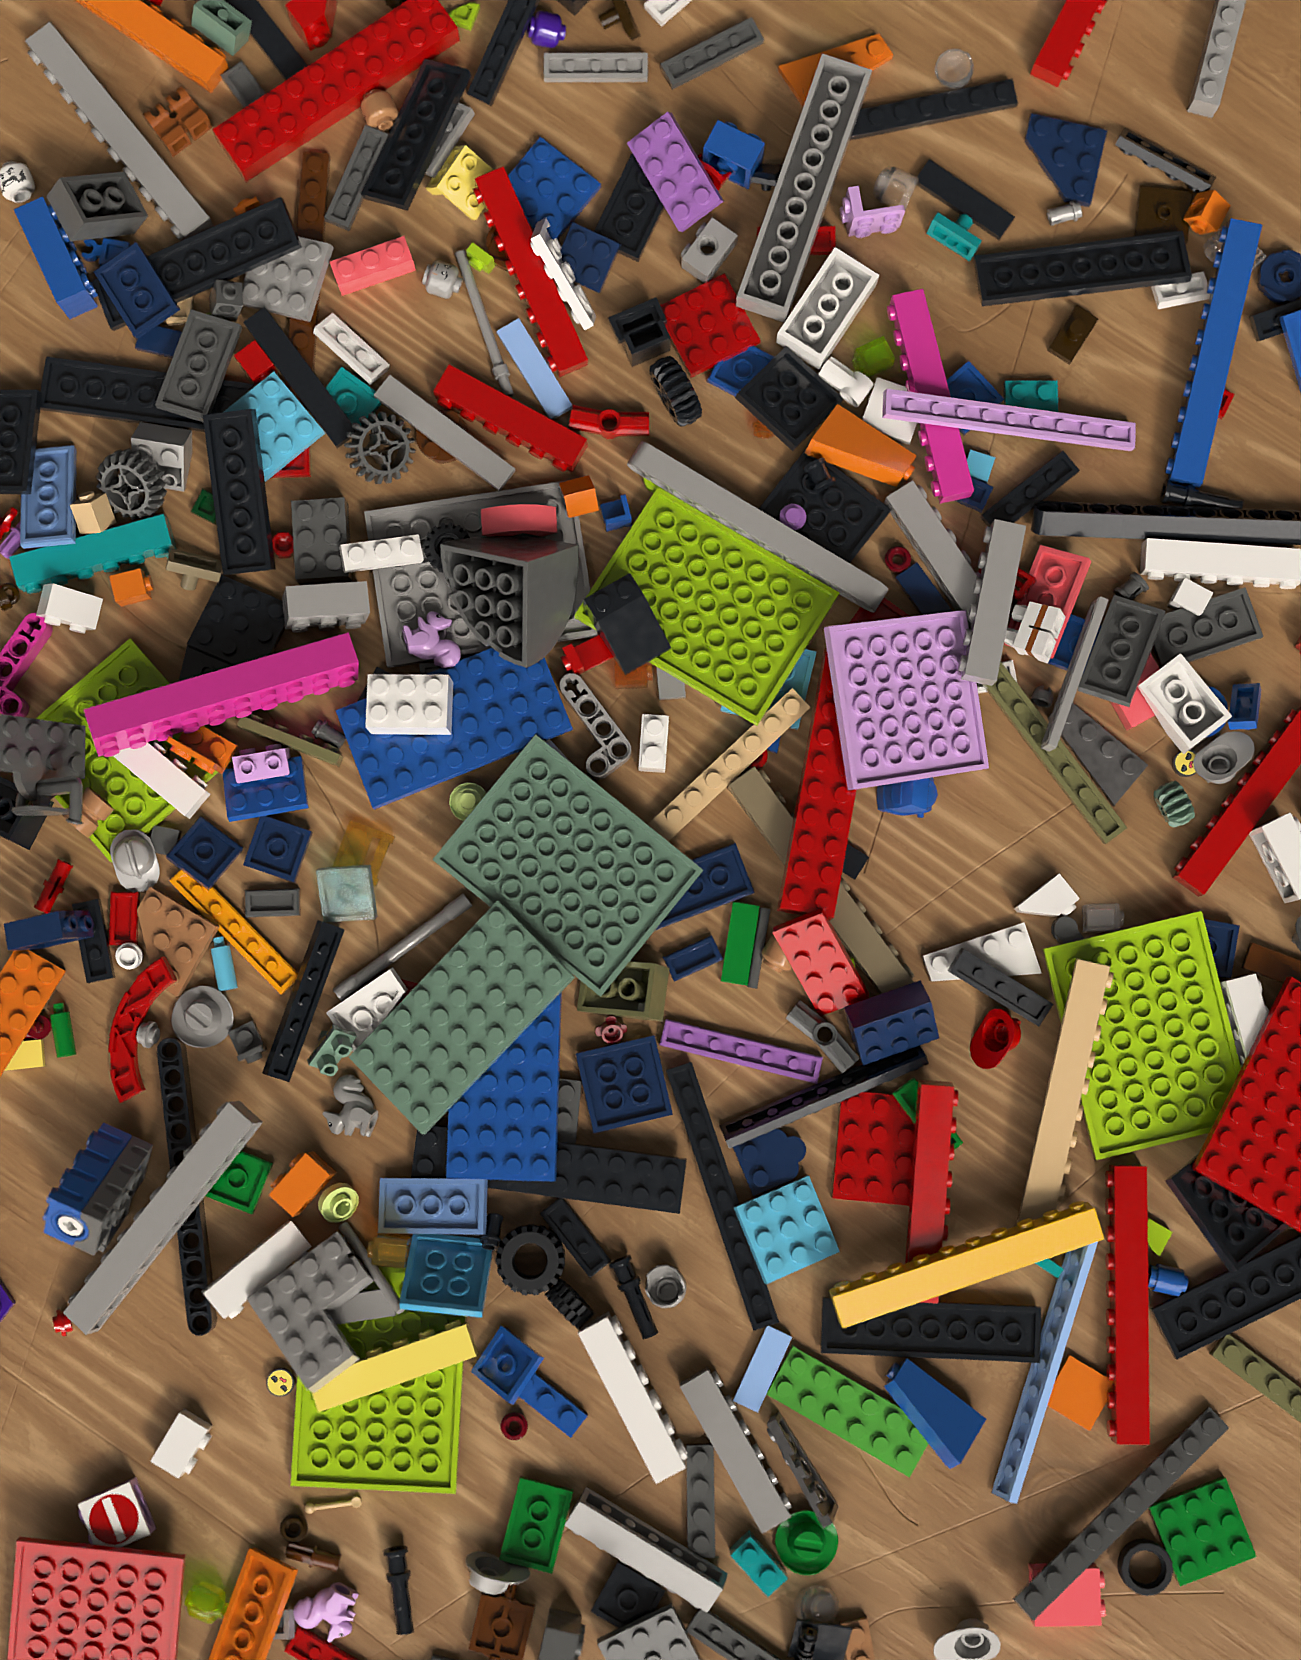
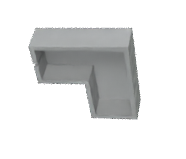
M339 1232L333 1234L247 1298V1301L307 1390L313 1393L317 1392L360 1359L330 1314L374 1281L362 1262L357 1258L358 1256Z

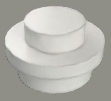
M124 943L116 951V961L125 969H134L143 960L142 949L135 943Z

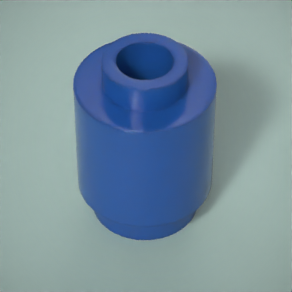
M1156 1264V1266L1149 1265L1148 1287H1151L1152 1291L1180 1296L1181 1292L1186 1291L1188 1276H1185L1183 1269Z

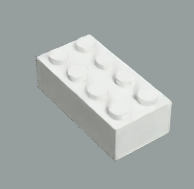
M835 247L779 330L776 343L784 348L787 346L799 358L820 370L876 287L879 275Z

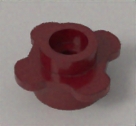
M608 1015L605 1018V1022L595 1028V1034L602 1036V1039L607 1044L619 1042L623 1034L627 1032L626 1024L619 1023L614 1015Z

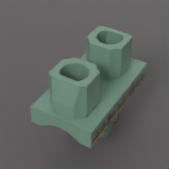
M332 1025L328 1031H321L318 1036L320 1043L307 1059L308 1065L319 1068L321 1074L334 1076L338 1071V1062L341 1058L349 1056L353 1050L351 1044L357 1038L354 1031H345L336 1025Z

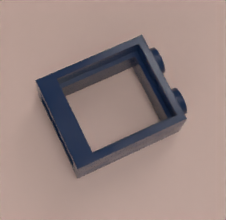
M90 910L55 911L4 924L8 951L38 950L94 937V924L90 916Z

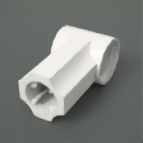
M832 356L818 374L826 383L838 390L846 402L855 407L861 404L874 386L873 382L866 375L858 371L853 372Z

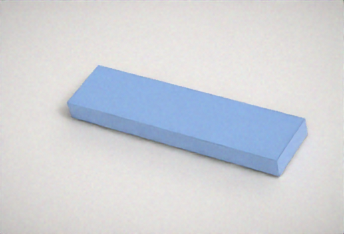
M518 318L497 330L498 337L548 418L553 420L572 409L573 405L520 319Z

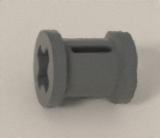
M1132 572L1129 575L1130 579L1121 587L1114 589V595L1134 600L1141 592L1149 590L1146 581L1136 572Z

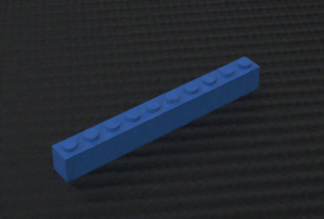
M1231 218L1226 226L1222 225L1218 241L1223 243L1221 251H1216L1212 267L1217 269L1215 277H1210L1206 292L1211 295L1209 303H1204L1200 319L1205 321L1203 329H1198L1195 338V345H1199L1197 355H1192L1189 364V371H1193L1191 381H1186L1183 390V396L1187 397L1185 407L1180 406L1177 416V422H1180L1181 425L1179 433L1174 432L1171 442V448H1175L1173 458H1168L1165 473L1169 474L1168 480H1171L1172 483L1186 486L1190 484L1196 488L1203 484L1262 224Z

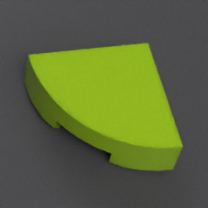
M467 3V5L453 9L449 16L456 26L472 31L480 10V4Z
M1148 1218V1246L1155 1254L1160 1256L1173 1232Z

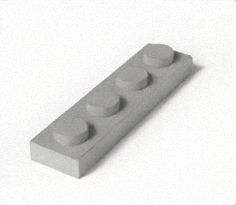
M544 53V82H648V53Z

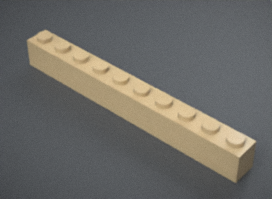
M1079 958L1075 960L1017 1223L1024 1219L1035 1220L1041 1218L1045 1212L1056 1210L1058 1200L1063 1201L1066 1185L1062 1184L1064 1174H1069L1072 1158H1068V1152L1070 1147H1075L1078 1132L1073 1131L1075 1121H1081L1084 1105L1079 1104L1081 1094H1087L1090 1079L1085 1078L1088 1067H1093L1096 1052L1091 1051L1093 1041H1099L1102 1027L1097 1025L1099 1014L1104 1015L1108 999L1103 998L1105 987L1110 988L1113 980V972H1109V965Z

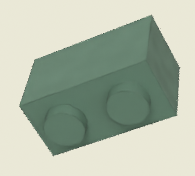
M199 0L194 4L191 25L230 55L234 56L249 41L252 21L224 0Z

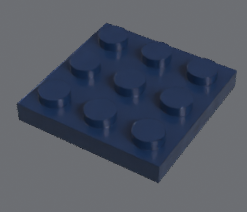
M655 1035L576 1053L594 1133L673 1115Z

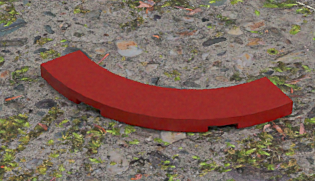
M160 957L136 977L130 989L123 995L113 1018L108 1052H110L111 1062L110 1075L120 1103L126 1102L146 1090L139 1071L136 1036L138 1028L143 1023L152 1003L168 986L177 981L166 957Z

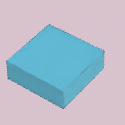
M970 449L967 464L971 477L987 484L995 457Z

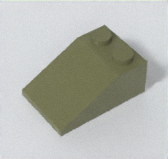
M629 962L601 997L581 981L577 1011L663 1022L669 968L655 963Z

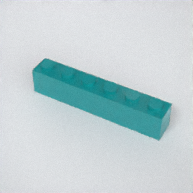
M164 514L110 528L101 533H92L76 538V544L42 547L13 555L9 558L17 587L23 592L33 594L42 591V587L45 584L53 583L62 586L67 584L68 580L77 577L78 579H88L93 577L95 572L102 570L104 572H113L118 570L120 565L127 563L138 565L145 562V558L155 556V558L166 557L169 548H177L169 519Z

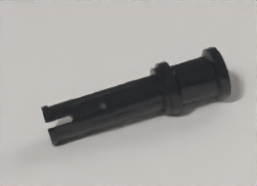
M1168 479L1165 480L1160 494L1161 503L1168 501L1181 504L1182 506L1243 508V499L1196 490L1193 485H1178L1171 483V480Z
M626 1255L610 1262L608 1265L609 1268L614 1270L619 1283L617 1285L618 1290L624 1292L642 1339H647L659 1332L639 1287L641 1279L639 1276H636L631 1265V1255Z
M393 1546L383 1550V1555L387 1557L388 1573L386 1574V1579L391 1583L397 1635H407L414 1632L408 1589V1579H410L411 1571L407 1569V1546Z

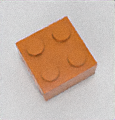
M314 1151L299 1153L289 1164L292 1169L288 1173L280 1174L270 1185L273 1190L269 1196L292 1217L301 1214L337 1174Z

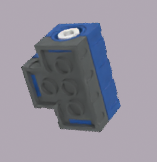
M104 1122L97 1132L92 1131L87 1140L86 1149L78 1151L74 1158L72 1169L67 1168L60 1179L59 1188L54 1187L50 1191L46 1200L49 1206L43 1216V1220L46 1221L45 1234L69 1245H74V1247L91 1255H95L98 1250L101 1252L105 1251L128 1216L132 1197L145 1179L153 1147L152 1144L135 1136L132 1137V1135Z

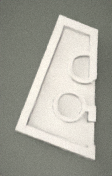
M391 968L326 1013L334 1025L345 1031H354L357 1038L351 1044L352 1052H354L393 1011L408 989L394 968Z

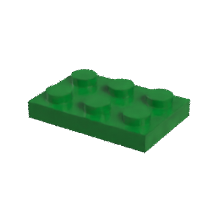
M520 1476L499 1560L552 1574L573 1490Z

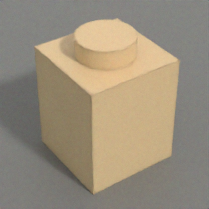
M87 491L78 496L79 499L70 504L80 535L101 533L116 523L106 493L95 494L94 491Z

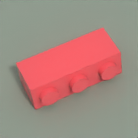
M404 236L330 261L342 296L416 271Z

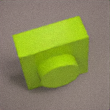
M472 242L466 250L468 263L479 272L483 270L489 274L495 267L493 257Z

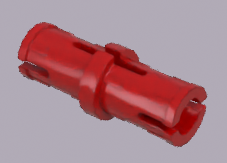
M57 859L49 879H45L43 883L45 887L34 908L46 914L50 913L59 893L62 894L65 889L63 885L71 869H73V865Z

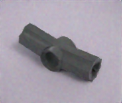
M799 1000L786 1016V1020L821 1048L841 1073L859 1059L858 1055L837 1032L835 1026L824 1020L802 1001ZM821 1027H827L831 1031V1038L825 1043L821 1042L817 1037V1032Z

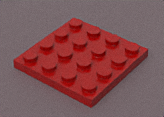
M862 1092L840 1102L832 1187L833 1199L909 1206L915 1124L893 1095Z

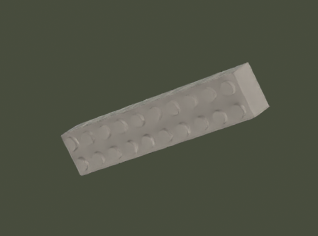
M822 54L738 291L736 307L784 323L787 320L866 95L872 73L871 69Z

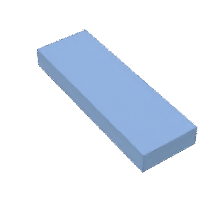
M771 1326L765 1327L734 1395V1402L758 1413L792 1339L791 1335Z

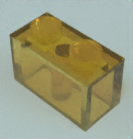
M380 1233L375 1236L372 1241H369L367 1257L372 1258L371 1265L404 1269L407 1266L412 1236Z

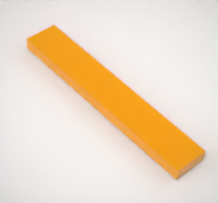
M179 870L169 880L206 919L220 926L218 931L281 995L295 983L298 972L213 886L210 890H207L182 870Z

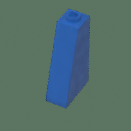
M906 1358L899 1364L895 1362L886 1374L889 1379L884 1385L885 1389L949 1469L961 1464L985 1423L986 1418Z

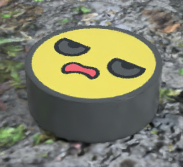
M1191 750L1185 754L1181 751L1177 753L1172 760L1174 772L1181 777L1194 775L1196 771L1193 760L1196 753Z
M286 1368L273 1370L267 1377V1389L274 1396H286L293 1390L295 1385L293 1373Z

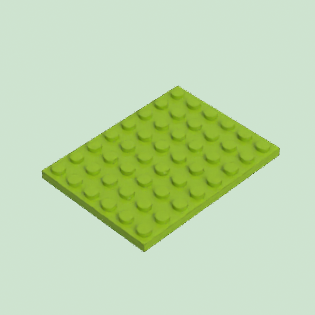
M657 487L586 597L630 573L644 594L671 646L669 651L649 662L758 726L835 603L839 592ZM583 601L575 613V619L596 630L584 611Z
M1202 911L1043 948L1060 1022H1062L1076 958L1109 965V972H1113L1111 987H1105L1103 998L1108 999L1104 1015L1099 1014L1097 1025L1102 1026L1099 1041H1093L1091 1051L1096 1052L1092 1068L1088 1067L1085 1078L1090 1079L1086 1095L1081 1094L1080 1099L1081 1105H1084L1083 1115L1094 1159L1108 1158L1209 1133L1241 1070Z
M377 1265L400 1298L406 1267ZM373 1281L360 1292L377 1290L379 1287ZM404 1310L400 1314L396 1313L395 1316L337 1324V1326L358 1357L362 1359L367 1357L366 1352L375 1348L382 1347V1350L385 1351L393 1348L392 1343L398 1340L408 1338L410 1342L419 1339L418 1334L434 1328L435 1333L445 1329V1324L460 1319L461 1323L466 1322V1316ZM464 1361L318 1412L312 1392L307 1390L297 1375L291 1486L456 1494Z

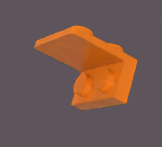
M204 726L199 727L197 731L192 733L182 732L178 741L169 736L166 740L172 745L171 751L187 761H190L192 757L195 758L193 764L210 774H213L214 771L222 774L238 748L237 745Z

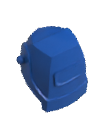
M932 777L877 786L878 810L900 816L917 815L918 818H923L924 813L932 810V805L936 802L938 796Z

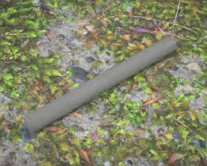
M348 1222L342 1223L339 1226V1230L397 1314L402 1313L405 1309H400L399 1296Z

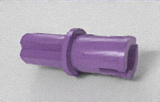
M21 520L15 528H10L12 531L0 545V554L7 559H10L9 557L13 556L21 546Z

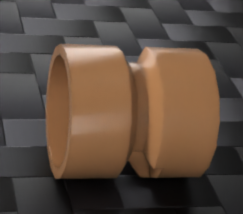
M87 787L83 791L81 818L83 824H70L89 838L99 826L97 821H105L114 811V808L93 789ZM69 814L62 815L65 819L69 818Z

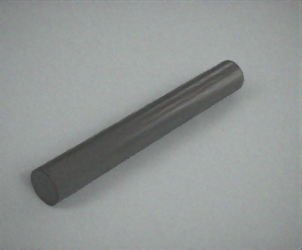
M760 908L747 985L749 988H758L763 958L762 950L765 947L771 909Z

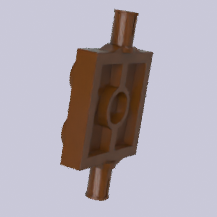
M509 1584L504 1595H492L482 1592L468 1650L482 1653L489 1660H523L535 1605L515 1598L518 1584H513L512 1590H510L511 1584Z

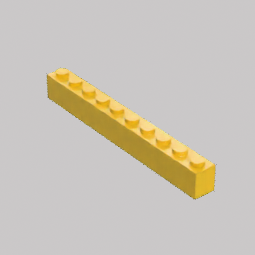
M1077 1201L1070 1204L1068 1209L1062 1211L1050 1210L1045 1212L1043 1217L1035 1220H1021L1015 1227L1009 1229L1005 1227L997 1228L991 1231V1235L982 1238L980 1236L968 1238L965 1240V1244L956 1247L954 1245L944 1246L939 1249L938 1253L918 1255L913 1258L912 1262L906 1264L894 1263L886 1268L887 1270L879 1273H865L861 1275L859 1280L853 1282L849 1280L841 1281L834 1285L835 1288L829 1289V1293L838 1321L842 1328L1089 1245L1103 1240L1104 1236L1095 1208L1088 1202Z

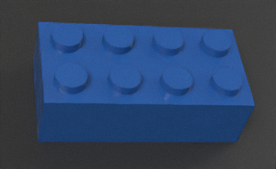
M42 196L14 209L56 303L67 317L72 319L98 307L95 297L98 295L93 283L89 281L86 275L88 273L81 258L79 259L74 242L69 240L51 204L48 205Z

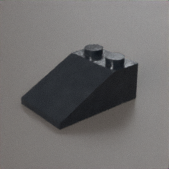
M630 573L584 599L585 613L624 675L629 674L671 649L644 594Z
M0 777V837L30 850L47 816L15 815L12 812V807H16V797L19 791L14 782ZM28 800V806H32V801ZM50 800V807H52L54 802Z

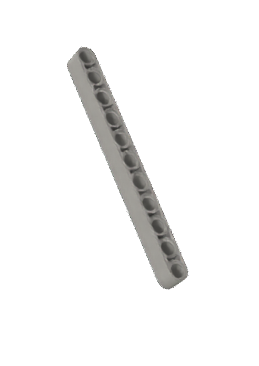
M641 441L629 459L627 466L635 473L833 588L840 595L863 609L874 613L888 591L887 586L652 445Z

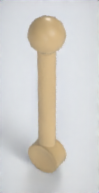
M354 1496L352 1500L316 1505L307 1503L304 1509L306 1513L311 1514L315 1510L350 1505L358 1508L362 1504V1499L359 1496Z

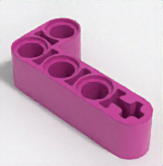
M30 613L23 619L0 652L1 714L26 717L29 713L28 703L12 691L53 632V626L45 623V618L36 616L37 613ZM36 623L42 626L40 630L34 628ZM27 634L33 637L34 640L32 641L29 638H27ZM23 643H27V651L24 654L18 655V647ZM7 665H11V674L9 676L3 677V668ZM14 701H18V710L14 713H10V704Z

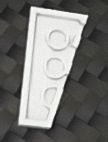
M544 218L537 222L530 242L532 250L543 259L547 275L550 279L554 278L559 286L557 290L564 302L568 301L572 308L571 314L577 324L581 323L584 330L594 325L596 315L581 285H574V272L569 263H563L560 251L561 246L557 238L551 239L546 229L550 227L547 218Z

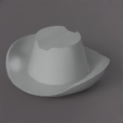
M197 986L187 990L179 997L173 1008L171 1022L174 1033L183 1043L196 1048H207L217 1045L228 1036V1032L231 1031L234 1017L228 999L220 991L209 986Z

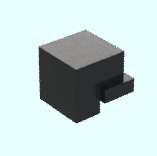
M657 297L608 317L617 342L622 344L632 367L670 351L671 338L665 327L667 319Z

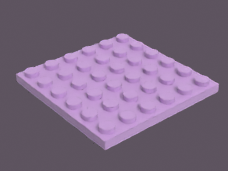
M966 610L824 628L848 790L989 768L977 683L961 680L962 671H958L960 657L966 654L967 646L963 645L965 631L969 629Z

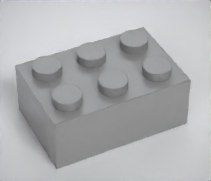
M367 581L286 586L282 597L285 629H292L294 633L306 632L308 628L318 627L320 631L335 629V626L345 625L346 629L360 628L361 624H365L370 614Z

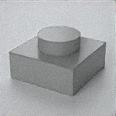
M284 1609L273 1639L295 1638L294 1609Z

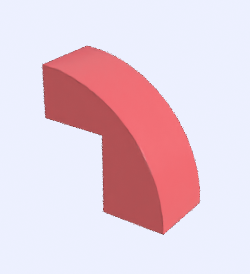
M516 504L481 509L482 536H515L525 533L543 537L557 533L556 507Z

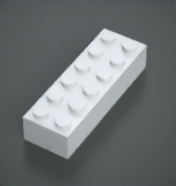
M606 1312L584 1324L579 1329L578 1334L657 1484L686 1468L685 1459L688 1458L687 1451L681 1439L675 1440L672 1434L675 1433L674 1426L668 1414L662 1415L659 1409L662 1408V1403L655 1389L650 1391L646 1384L649 1383V1378L643 1366H637L633 1359L636 1358V1353L630 1341L624 1342L620 1334L623 1333V1328L617 1316L611 1317L609 1312Z

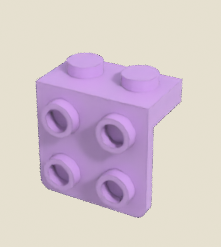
M859 186L848 187L846 197L842 198L843 207H840L841 222L846 223L848 236L855 235L857 238L867 237L873 232L881 231L883 234H888L896 231L900 227L905 213L904 205L863 211Z

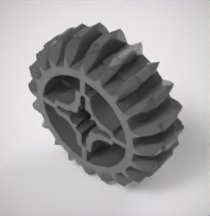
M375 412L369 413L368 418L361 416L359 418L360 424L353 423L351 425L355 433L348 432L346 434L348 438L352 439V442L345 443L344 445L346 448H351V453H347L345 457L354 459L349 465L350 468L359 467L356 475L363 476L365 474V481L371 482L374 478L375 484H381L383 480L385 483H391L392 477L399 480L401 478L400 471L403 473L409 471L405 463L412 464L414 462L412 458L408 457L409 453L416 452L414 448H409V443L415 442L414 438H407L411 429H402L404 421H396L394 414H390L387 417L385 412H379L378 416ZM380 426L388 429L396 440H388L385 433L381 431ZM371 430V433L369 434L370 441L368 445L362 447L363 440L366 434ZM380 444L390 445L389 447H385L384 449L380 450V452L371 451L372 449H376L378 446H380ZM398 449L397 456L394 462L390 465L389 463H391V454L394 450ZM364 456H372L376 464H379L380 470L372 467Z
M130 448L123 451L121 449L117 450L112 455L109 454L104 458V461L98 467L99 472L96 478L100 482H98L96 487L101 489L102 493L107 494L110 505L114 507V513L121 512L123 518L129 516L132 520L147 518L158 511V508L165 501L163 497L167 493L163 488L167 481L160 478L163 472L157 471L155 468L157 463L149 462V455L142 457L140 450L134 452Z

